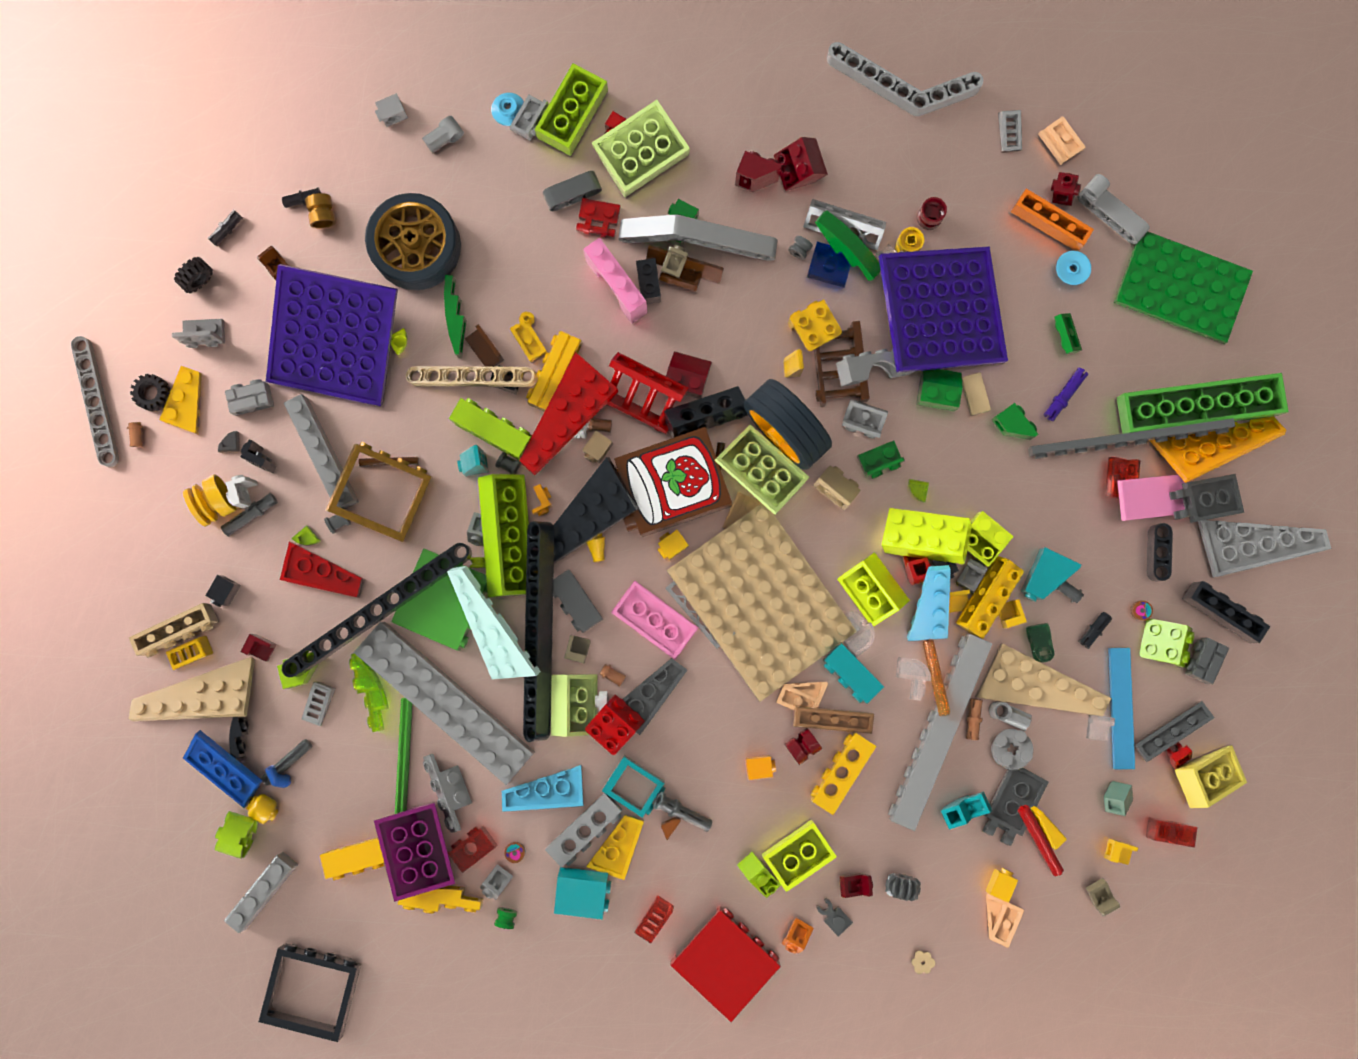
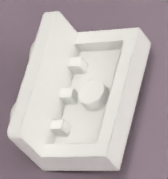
M243 475L234 476L231 478V481L225 482L228 490L226 493L228 502L233 506L248 509L251 506V500L247 488L256 486L258 483L250 477Z

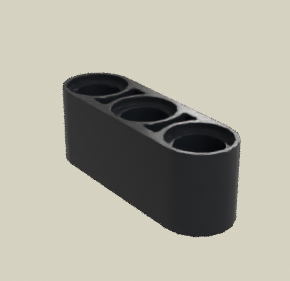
M1166 523L1153 525L1148 530L1147 576L1154 582L1165 581L1170 578L1172 573L1173 531L1171 526ZM1158 528H1161L1163 531L1162 538L1157 534ZM1158 547L1163 551V555L1161 558L1157 555L1156 552ZM1158 567L1162 570L1161 577H1158L1156 574Z

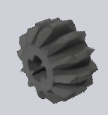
M892 873L888 875L885 891L889 896H893V898L914 901L918 899L921 883L912 876Z

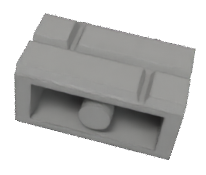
M261 379L250 381V385H232L231 389L225 390L229 412L235 416L274 407L270 386Z

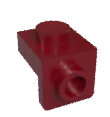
M858 873L840 876L841 897L873 896L871 875Z

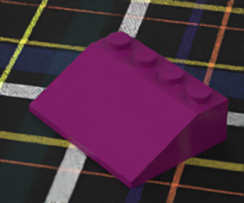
M435 802L374 820L394 902L455 884Z

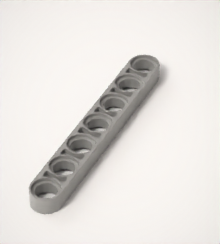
M77 336L71 341V350L97 459L101 465L113 467L119 461V454L93 346L89 339ZM80 341H85V349L79 351L77 344ZM85 359H89L91 363L88 369L82 368V362ZM89 378H94V386L88 388L86 381ZM97 396L99 404L92 407L90 401L93 397ZM102 415L104 422L97 426L95 418ZM103 434L108 435V442L106 444H101L99 441L100 436ZM106 453L113 455L110 463H105L104 461Z

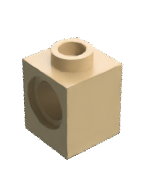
M595 431L582 449L585 453L584 457L592 463L595 461L600 463L613 446V442L598 431Z

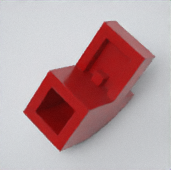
M901 556L910 584L915 585L924 582L928 567H931L928 558Z

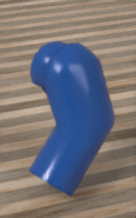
M274 765L265 768L272 786L286 788L291 784L290 775L278 774Z

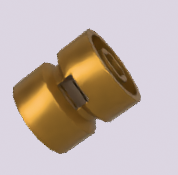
M317 193L305 198L308 212H310L308 214L309 223L312 228L323 229L335 225L334 212L331 210L332 200L329 194Z

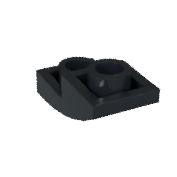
M244 716L233 717L231 722L229 746L230 753L235 759L246 756L247 747L241 736L248 735L249 724Z

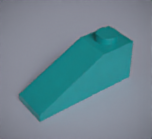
M473 445L460 454V460L457 461L458 469L464 476L489 473L486 453L478 445Z

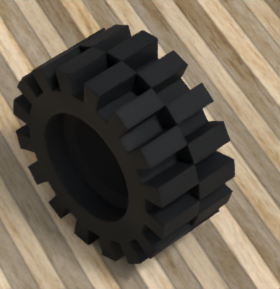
M198 256L197 258L193 257L192 260H187L186 264L183 263L182 268H178L179 272L175 273L176 277H174V280L186 293L191 294L196 292L198 288L201 289L203 284H207L206 281L210 280L213 269L202 258Z
M154 374L138 376L140 380L135 379L133 381L136 383L135 386L131 384L130 387L133 389V391H130V395L133 396L131 398L132 401L136 402L137 406L148 411H159V407L164 408V403L170 394L168 391H171V388L167 386L168 383ZM154 385L157 388V395L154 399L147 400L144 396V391L148 386Z

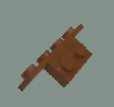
M649 245L646 259L655 258L656 264L663 266L668 250ZM687 257L680 278L661 271L659 281L696 292L701 278L720 283L724 268Z

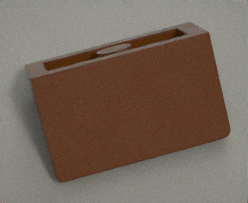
M478 324L475 326L477 330L467 336L465 340L485 367H495L504 359Z

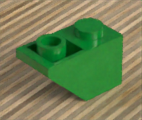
M1015 403L991 419L1004 436L1031 440L1039 435L1036 432L1037 427L1035 424L1027 420L1024 416L1025 411L1023 408Z

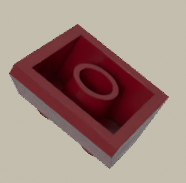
M674 351L666 377L688 387L686 396L701 399L712 362Z

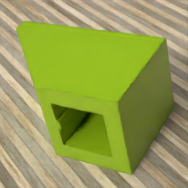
M310 652L307 654V660L312 662L314 654ZM292 663L290 666V671L293 674L297 671L295 663ZM283 664L278 665L282 688L289 689L307 684L319 664L302 676L290 678L282 673Z
M753 852L737 864L748 881L764 897L767 898L775 893L781 886L780 882Z

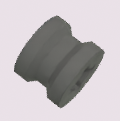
M796 236L794 239L795 243L789 247L788 251L793 256L805 260L807 251L811 250L813 245L806 238Z

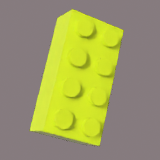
M889 508L882 547L887 554L915 558L927 557L929 560L965 564L972 529L970 518Z

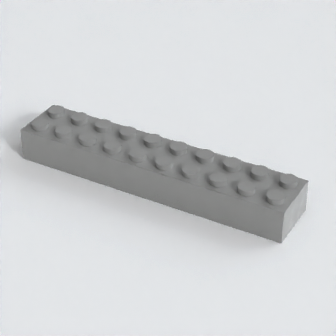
M380 622L354 651L359 658L505 785L513 779L535 753L533 749L386 622Z

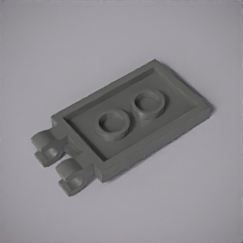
M1236 474L1183 483V489L1169 492L1170 500L1182 498L1185 507L1184 510L1173 512L1175 520L1189 517L1190 523L1244 513Z
M1025 768L1019 770L1007 769L990 803L992 811L984 815L989 818V821L985 824L982 832L993 836L996 828L999 827L1006 831L1000 841L1011 846L1016 834L1023 836L1027 828L1018 813L1019 807L1028 805L1030 810L1033 806L1037 807L1049 782Z

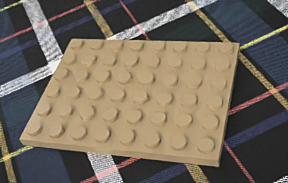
M762 503L667 570L759 702L857 632L774 514Z

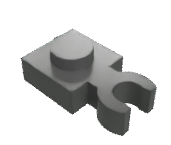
M825 898L824 901L828 904L827 909L823 910L820 906H817V910L820 914L827 915L824 922L839 937L853 922L839 906L833 910L832 903L829 899Z

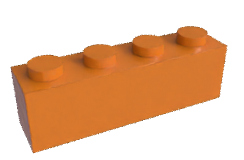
M1027 188L1011 210V213L1074 251H1079L1085 245L1094 230Z

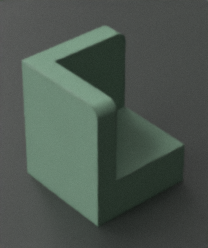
M1112 781L1104 795L1105 812L1126 816L1133 802L1132 785Z

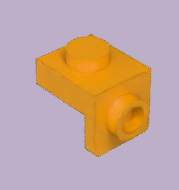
M538 484L533 489L541 506L531 511L533 515L538 514L540 517L549 513V508L552 505L549 501V498H551L547 487L543 488L541 484Z

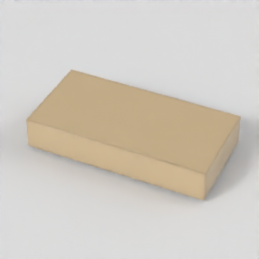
M981 372L962 377V386L970 415L973 416L991 411Z

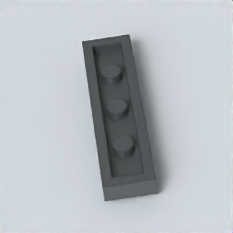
M1201 701L1134 746L1147 763L1215 717L1203 701Z

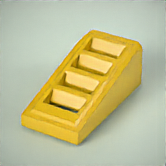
M801 349L794 351L783 360L786 378L801 376L804 369Z
M201 636L166 651L172 669L176 670L213 654V650L207 636ZM176 652H178L179 657L182 661L181 663H179Z
M1033 806L1031 811L1050 846L1057 850L1067 840L1066 837L1040 809Z

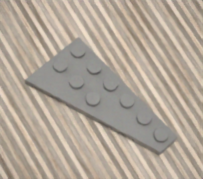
M1198 521L1213 578L1332 549L1326 529L1226 521Z

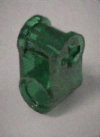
M1048 623L1027 626L1026 633L1033 658L1038 662L1051 661L1055 653ZM1042 650L1047 651V655L1040 656L1039 652Z

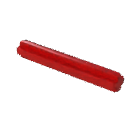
M1020 806L1018 813L1053 876L1062 875L1064 869L1029 806Z

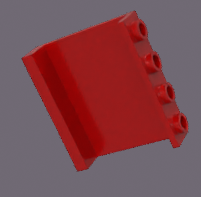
M719 906L717 913L678 956L675 955L670 961V966L722 1015L732 1022L777 972L781 965L778 961L780 958L774 951L770 950L768 952L763 947L765 944L759 937L755 936L753 938L748 933L750 930L744 923L740 922L738 924L733 919L734 914L729 909L725 908L723 910Z

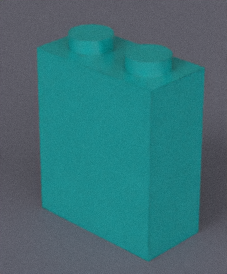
M560 867L557 877L554 914L603 920L604 912H608L609 899H606V893L610 894L611 881H608V873Z

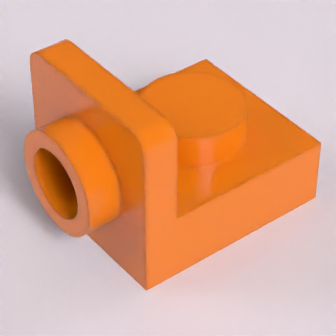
M795 918L786 938L783 939L781 944L786 946L785 949L787 951L799 954L805 949L814 928Z

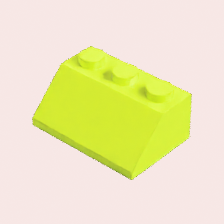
M875 552L837 578L872 627L899 611L910 601Z

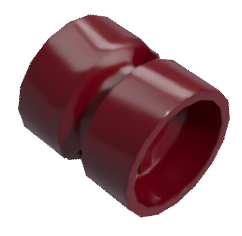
M938 197L926 199L917 215V221L923 229L934 230L941 224L947 213L945 202Z
M808 728L798 733L797 739L793 737L784 743L799 765L809 759V754L815 755L822 750V747Z

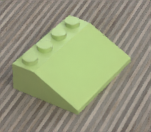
M655 100L592 142L597 154L624 197H627L689 156L690 152L689 146L658 100Z
M751 424L714 460L773 514H776L810 478Z

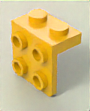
M824 299L819 302H812L803 311L798 310L790 315L788 321L790 329L796 330L809 352L837 338L842 333L839 324Z

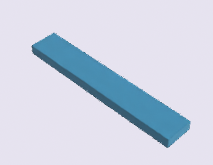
M1108 648L1113 769H1135L1130 648Z

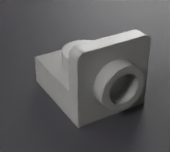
M474 512L467 530V540L473 545L484 546L481 514Z
M497 864L480 887L483 890L482 893L487 898H494L496 900L513 876Z

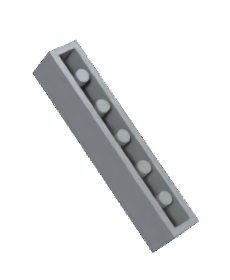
M300 394L284 402V405L331 498L343 468L308 398ZM347 481L337 504L338 507L343 509L359 502L349 481Z

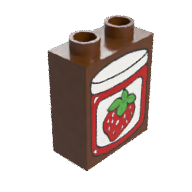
M706 427L614 458L617 466L616 470L639 509L623 519L628 532L638 529L641 537H645L732 506L719 464L714 461L716 455Z

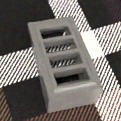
M1021 110L999 112L1002 152L1022 150ZM1006 118H1013L1014 121L1006 122ZM1007 126H1014L1015 129L1007 130ZM1015 133V137H1007V134ZM1016 141V145H1007V142Z
M318 681L313 682L302 720L321 726L336 688ZM318 690H320L322 692H325L326 695L323 696L317 694ZM315 697L324 700L323 704L314 701ZM312 705L320 707L321 711L311 708ZM309 713L319 715L318 719L308 716Z

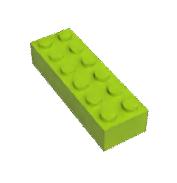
M489 474L478 477L488 597L526 595L527 528L529 520L525 475Z

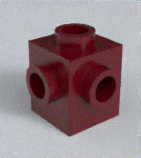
M1059 172L1057 180L1053 179L1051 191H1053L1052 203L1072 206L1074 197L1079 196L1081 184H1078L1079 175Z

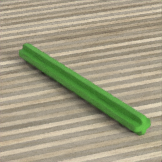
M405 697L401 699L395 814L407 810L412 703Z

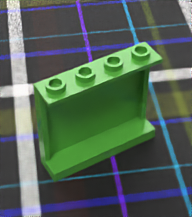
M423 548L413 573L439 555ZM443 559L441 561V568L447 569L450 562L448 559ZM469 568L481 586L480 591L485 595L487 592L486 575ZM427 570L424 573V579L426 581L432 579V571ZM449 575L397 609L391 621L396 625L457 651L466 647L469 640L467 634L471 629ZM413 581L407 586L410 593L416 589V584Z

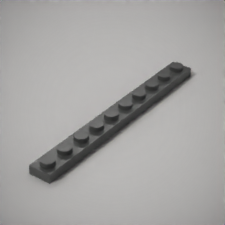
M1233 418L1036 445L1028 448L1029 456L1041 459L1046 458L1047 454L1055 453V456L1067 455V451L1075 450V453L1087 452L1088 448H1095V451L1108 449L1107 446L1115 445V448L1128 446L1127 443L1135 442V445L1147 444V440L1154 439L1156 443L1168 441V437H1175L1176 440L1188 438L1190 434H1195L1196 437L1207 436L1208 432L1216 431V434H1224L1229 432L1228 429L1235 427V422Z

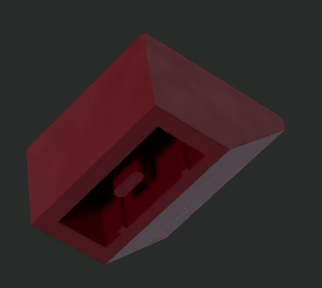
M801 137L774 154L775 160L782 165L780 177L785 191L815 183L828 175L816 138Z
M745 151L736 172L735 186L755 192L774 184L779 180L782 165L775 159L761 157L757 152Z

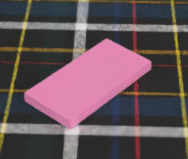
M1179 475L1117 481L1122 521L1174 515L1173 512L1185 509L1182 498L1170 500L1169 492L1183 489L1182 484L1185 482Z
M636 581L632 583L611 612L674 660L698 630L696 625Z

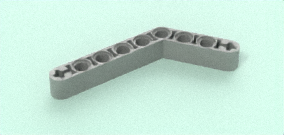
M840 42L831 44L827 55V62L830 66L913 116H922L973 97L979 92L984 81L980 73L971 72L920 91ZM853 62L857 64V66L852 67L849 65V63ZM870 72L873 76L869 77L865 73ZM887 82L890 86L885 87L882 83ZM954 88L958 90L959 93H953L951 89ZM903 92L906 94V97H902L898 93ZM933 95L939 96L941 100L934 99ZM915 102H920L923 106L918 107L915 105Z
M681 215L622 219L618 238L619 241L624 243L678 240L766 261L775 260L778 242L774 237Z

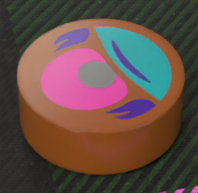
M1137 601L1131 607V614L1136 620H1148L1153 614V607L1147 601Z
M511 842L505 848V858L511 863L520 862L525 856V847L520 842Z

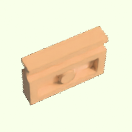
M1061 117L1038 134L1060 165L1086 148L1064 117Z
M738 492L722 528L726 529L760 505L761 502Z

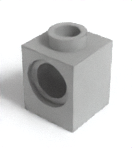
M397 93L375 102L378 110H375V113L380 122L384 121L386 127L408 118Z

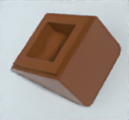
M676 816L662 822L661 828L666 840L669 839L679 825L681 818Z

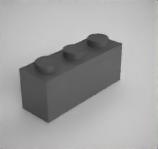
M568 569L553 580V596L555 599L559 597L562 604L560 607L566 615L570 613L574 619L571 623L577 632L581 630L584 633L603 620L571 570Z

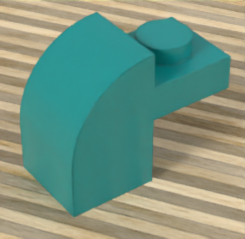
M983 791L952 801L941 810V813L950 830L968 824L972 818L990 813L992 808Z

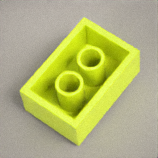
M812 819L762 853L764 860L786 892L837 857Z

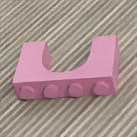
M600 237L585 247L583 250L586 262L596 276H602L610 286L620 303L621 310L631 324L647 314L646 300Z

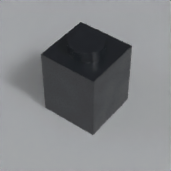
M217 575L205 596L211 599L210 603L218 607L222 605L229 606L241 585L226 576Z

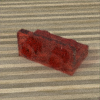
M1108 457L1105 496L1119 499L1117 481L1139 479L1141 461L1138 459L1127 460L1118 457Z

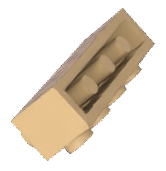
M201 603L129 637L136 656H146L149 658L158 654V650L161 648L169 649L177 645L176 641L183 639L185 641L195 636L194 633L200 630L205 632L212 629L213 624L219 621L212 605Z

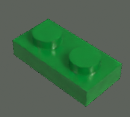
M1071 313L1054 316L1056 321L1055 327L1060 333L1061 345L1066 354L1082 351Z

